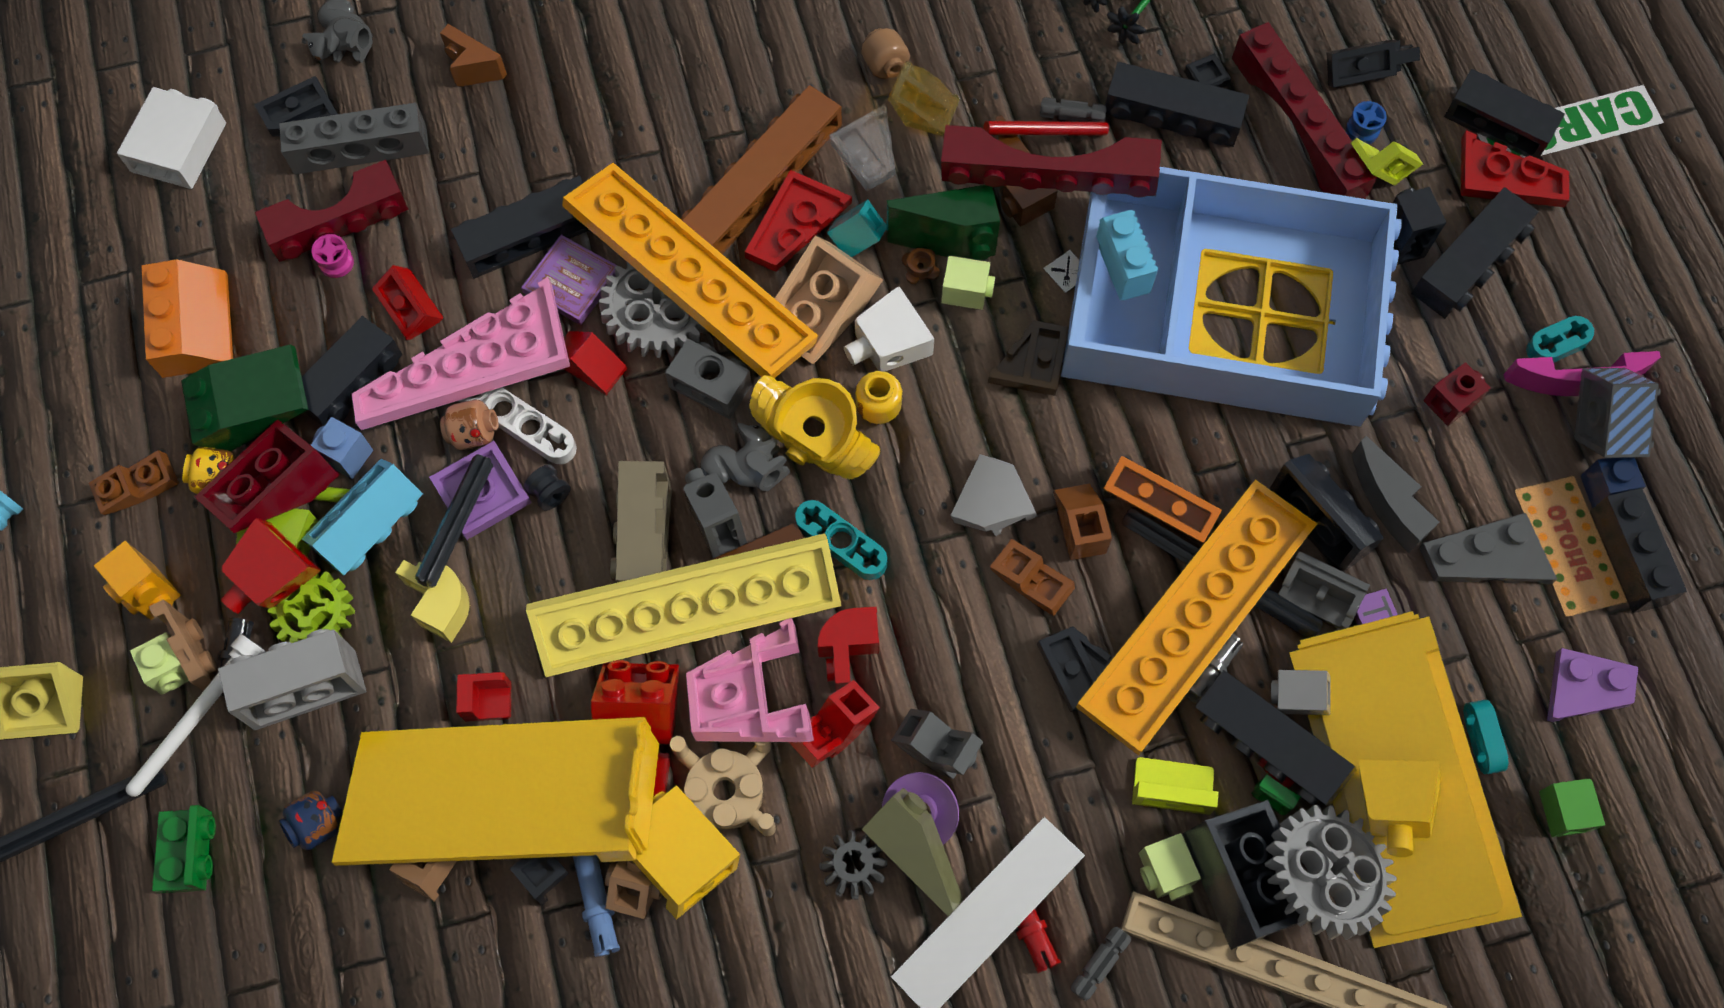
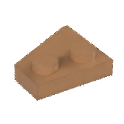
M164 599L149 606L154 618L157 617L166 624L171 636L166 640L178 658L190 683L204 691L215 678L213 672L217 671L218 668L208 650L204 651L199 640L203 639L204 635L199 624L194 618L187 619Z

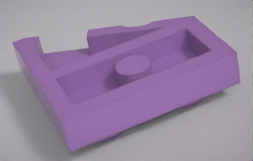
M1564 648L1559 649L1555 656L1547 721L1556 722L1563 718L1578 715L1585 716L1602 710H1614L1632 705L1635 702L1638 667Z

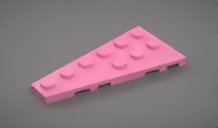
M549 277L538 282L539 288L523 297L520 293L509 300L511 305L495 314L488 312L440 341L442 346L425 355L422 351L412 357L413 363L397 373L389 371L352 393L355 423L358 427L364 430L570 367L554 291Z

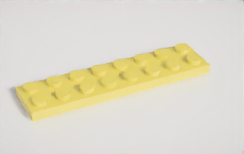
M824 533L526 604V612L545 677L840 607L841 601L829 543Z

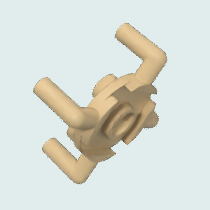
M675 736L671 739L670 747L674 756L690 770L684 787L685 795L718 830L742 827L749 822L764 836H772L775 833L776 826L773 817L768 813L763 814L759 811L763 798V781L756 767L770 752L771 742H754L755 745L746 755L721 748L700 759L688 748L683 737ZM720 781H731L736 787L734 795L728 800H719L714 796V787Z

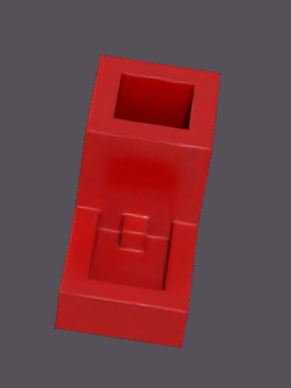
M877 607L849 608L839 611L826 621L818 637V656L834 657L826 659L827 682L835 681V688L838 691L851 682L849 656L879 654Z
M853 680L830 695L818 714L810 718L814 741L789 743L813 768L829 756L834 758L851 744L871 722L880 707Z

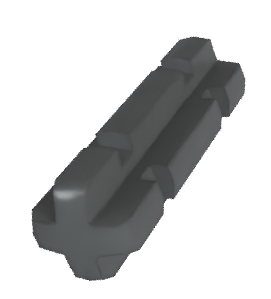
M1044 97L1041 101L1040 116L1053 118L1056 115L1058 119L1085 122V119L1090 120V122H1104L1106 106L1096 103L1088 106V102L1061 99V102H1056V98Z
M1118 927L1111 929L1104 939L1106 943L1100 944L1082 969L1083 975L1079 974L1070 986V990L1081 1000L1087 1001L1091 998L1097 989L1095 985L1097 983L1100 984L1119 959L1118 953L1124 952L1131 942V937Z

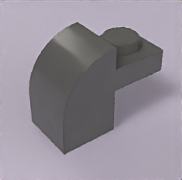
M912 708L891 739L893 743L915 760L951 779H954L956 774L964 775L965 771L974 764L977 752L983 743L980 738L971 732L951 729L930 711Z

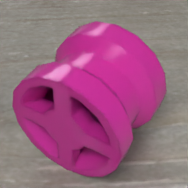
M327 234L319 237L314 242L311 253L325 276L340 278L351 271L354 265V258L347 248L345 241L340 236Z

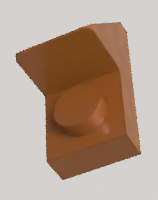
M447 24L440 32L445 45L444 50L454 61L450 66V71L457 86L502 80L506 77L507 73L500 54L450 24Z

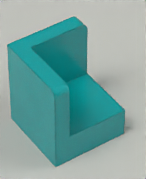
M867 199L838 217L827 233L840 250L853 257L880 241L886 231V223Z

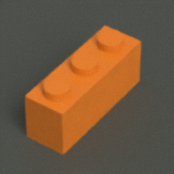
M1121 456L1104 487V491L1200 543L1205 542L1222 511L1220 508L1124 456Z

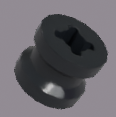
M550 464L535 470L524 483V490L529 495L537 498L538 506L544 511L557 507L567 498L571 491V486L568 482L560 480L557 477V470Z

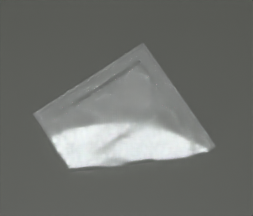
M885 105L829 135L830 144L866 191L895 176V162Z

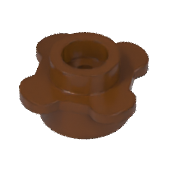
M917 248L902 256V264L907 269L906 280L909 283L917 284L919 280H936L939 277L940 270L935 267V253L931 249ZM921 264L924 267L920 269L917 266Z

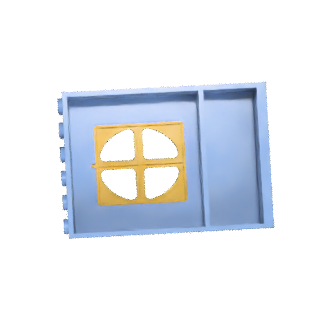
M1160 167L1156 196L1137 198L1128 194L1110 193L1099 195L1090 192L1061 377L1361 427L1368 415L1374 414L1378 400L1384 399L1388 385L1387 378H1382L1383 367L1387 366L1390 357V346L1385 345L1386 335H1389L1393 324V313H1388L1389 303L1393 301L1396 290V282L1391 281L1392 271L1394 272L1397 266L1399 251L1394 250V240L1398 239L1401 229V219H1396L1397 204ZM1133 210L1135 211V217L1138 218L1137 223L1140 224V229L1143 230L1142 235L1146 236L1147 247L1151 248L1150 253L1153 254L1152 259L1156 261L1155 266L1159 268L1150 293L1122 301L1118 297L1100 253L1096 235L1101 218ZM1252 268L1256 269L1259 273L1257 299L1254 306L1213 301L1206 297L1207 288L1216 279L1229 272ZM1282 273L1302 284L1316 300L1320 315L1311 317L1271 309L1269 301L1272 275ZM1210 313L1250 320L1253 324L1250 356L1248 358H1239L1220 347L1205 329L1202 319L1203 315ZM1269 324L1312 330L1317 334V341L1314 346L1295 359L1280 363H1268L1263 358L1266 327Z

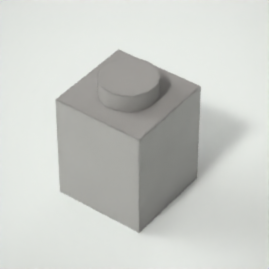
M1278 670V680H1272L1271 683L1272 704H1278V710L1283 714L1330 715L1331 676L1328 671Z

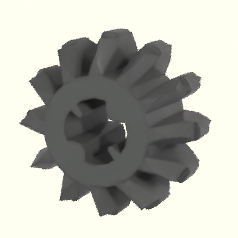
M849 830V842L844 843L837 834L833 837L837 850L827 846L823 848V854L831 860L821 862L819 868L823 872H832L824 879V884L827 887L832 886L838 881L840 882L836 888V896L842 897L846 888L849 887L851 888L852 900H858V887L862 886L865 893L871 896L874 894V889L869 880L879 884L884 882L885 877L876 869L886 868L887 859L874 858L883 850L877 844L868 849L871 838L866 833L859 843L856 842L855 831ZM853 856L860 858V866L863 868L860 872L855 869V874L847 873V864L844 862L847 858L852 861Z

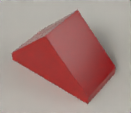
M569 331L564 340L570 367L563 369L607 396L627 370V366L593 332Z

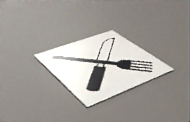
M1069 250L1043 269L1066 293L1076 285L1079 259Z

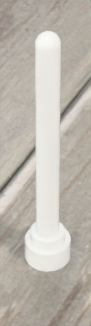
M240 633L231 644L233 649L229 655L232 657L224 666L229 665L230 661L236 657L243 655L256 656L266 651ZM219 673L127 784L126 792L129 796L136 797L143 792L223 693Z

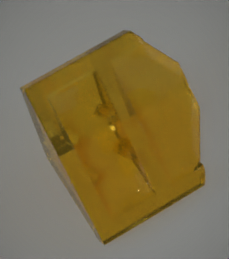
M906 61L900 70L888 100L905 126L943 136L945 125L950 124L960 98L957 94H952L941 80L924 68L913 66L911 62Z

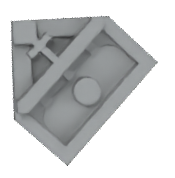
M980 454L950 516L954 523L986 532L992 530L994 535L997 536L1001 534L1003 528L1024 518L1029 521L1038 515L1014 465Z

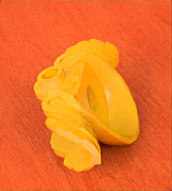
M764 375L755 384L749 404L751 414L770 436L784 443L788 449L786 455L792 461L799 465H804L806 462L814 463L827 473L840 475L845 479H854L864 474L866 470H869L880 454V447L871 442V439L866 437L861 431L856 430V405L850 393L840 383L829 379L812 378L791 387L782 381H777L772 376ZM813 417L824 424L825 430L820 436L811 437L804 432L803 424L808 418Z

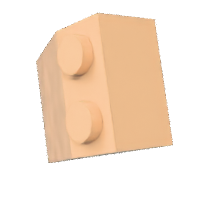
M817 236L813 238L775 297L779 303L818 335L816 344L802 355L803 358L812 364H815L865 309L883 281L882 278L832 243Z

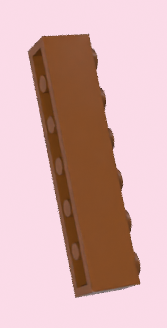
M811 85L801 94H796L780 117L776 116L771 120L767 131L759 139H754L748 145L745 154L737 162H732L725 170L719 182L715 186H709L705 190L701 201L693 209H688L680 219L723 254L775 198L789 171L792 170L798 173L842 126L841 106Z

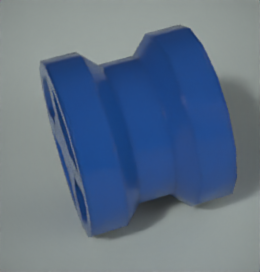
M1372 101L1359 103L1354 108L1351 118L1346 125L1347 135L1352 141L1358 138L1367 144L1373 143L1378 138L1386 122V111L1378 103Z

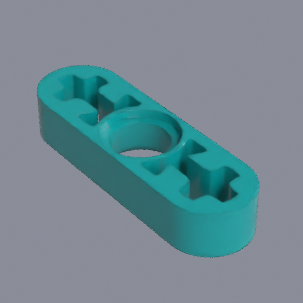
M808 500L799 505L795 518L801 534L805 537L823 534L822 527L817 523L811 522L809 525H806L805 514L813 516L815 513H818L819 522L827 528L825 534L832 557L866 580L878 579L885 573L887 554L883 547L823 503L816 500ZM841 531L848 533L852 538L851 544L843 549L834 547L830 541L835 533ZM859 543L862 544L860 546V553L867 558H871L873 555L877 556V567L874 565H870L868 568L863 567V557L855 552Z

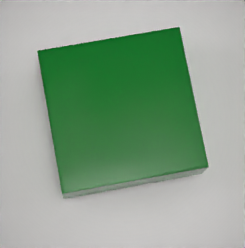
M1265 775L1251 792L1252 796L1261 802L1268 800L1271 808L1282 816L1289 813L1300 799L1299 795L1268 775Z

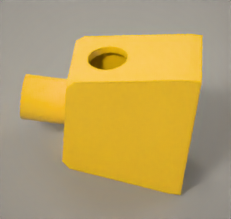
M1359 759L1360 781L1370 834L1387 837L1388 854L1395 857L1411 856L1413 854V838H1429L1432 834L1440 788V761Z

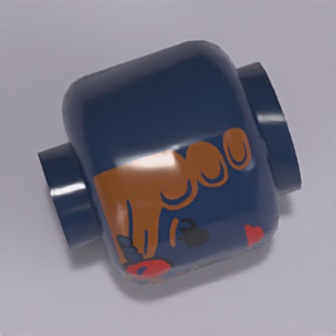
M310 791L287 804L283 809V818L278 822L293 848L300 846L302 849L309 851L338 834L339 823L337 819L342 817L343 813L332 795L325 799L318 791Z

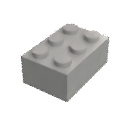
M334 629L313 631L307 635L306 639L294 643H278L271 646L268 652L256 656H239L231 660L229 665L218 668L228 712L253 730H258L367 692L356 651Z

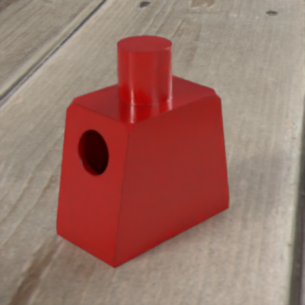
M256 518L222 565V572L234 585L221 598V601L237 614L251 600L258 606L272 608L300 588L301 585H304L316 576L321 570L271 522Z

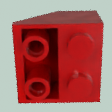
M625 660L603 663L591 699L592 720L645 717L651 727V732L659 744H670L676 724L679 664H667L663 661H654L649 664L629 663Z

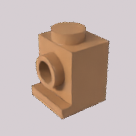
M457 861L393 863L389 871L408 888L435 901L439 896L436 891Z

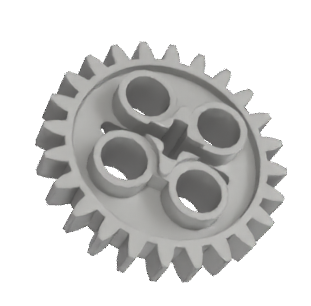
M628 262L626 270L620 266H615L616 277L606 276L607 286L601 287L602 299H599L600 311H602L601 321L603 324H606L608 335L615 334L617 345L627 341L628 352H632L638 346L641 347L642 357H645L650 349L654 350L656 358H660L662 350L667 349L668 353L673 357L675 356V347L679 346L682 348L687 339L699 343L700 333H708L703 326ZM638 288L645 289L643 291H634V289ZM637 318H643V319H645L644 321H641V322L634 321V319H637ZM671 318H679V319H681V320H680V321H671V320H669V319H671Z
M1314 805L1307 811L1303 808L1280 823L1281 827L1271 835L1275 841L1266 848L1275 857L1268 860L1265 866L1276 871V874L1268 879V883L1280 886L1281 890L1274 898L1276 900L1287 899L1289 904L1284 911L1286 915L1296 910L1300 914L1298 918V925L1300 927L1310 921L1312 922V932L1314 935L1326 929L1328 938L1331 940L1341 934L1345 940L1357 934L1361 936L1384 921L1382 915L1392 909L1387 901L1396 896V893L1387 886L1397 880V877L1387 873L1385 868L1394 862L1391 859L1381 857L1380 853L1387 847L1385 844L1375 845L1372 842L1375 836L1371 835L1370 831L1366 834L1362 831L1363 819L1360 818L1352 824L1349 822V811L1344 810L1336 816L1333 806L1330 805L1321 811L1318 805ZM1326 840L1330 842V844L1332 845V848L1328 845V843L1326 842ZM1301 863L1305 865L1308 873L1302 868ZM1329 894H1330V895L1334 898V900L1336 901V905H1335V904L1332 902V900L1330 899Z

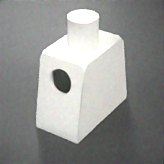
M899 286L856 318L855 334L857 340L844 346L845 354L852 365H856L870 357L878 371L885 372L933 355L934 337Z

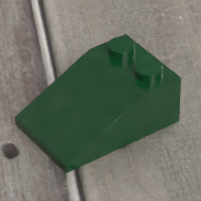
M980 185L887 200V242L912 249H931L936 255L947 258L948 256L982 261L990 256H995L1000 217L992 187Z
M286 345L210 364L181 380L192 444L200 447L223 449L231 452L259 437L277 419L285 423L308 410L296 348L293 345Z

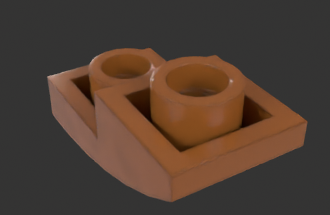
M160 450L155 451L129 468L117 465L89 482L98 509L103 515L142 503L179 484L168 455Z

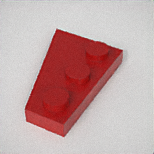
M1467 130L1464 132L1461 138V196L1494 199L1505 187L1529 204L1563 208L1569 202L1568 170L1530 155L1523 158L1506 151L1507 146L1497 142L1490 145L1476 139L1477 134Z
M790 170L747 246L745 258L777 272L852 204V196Z

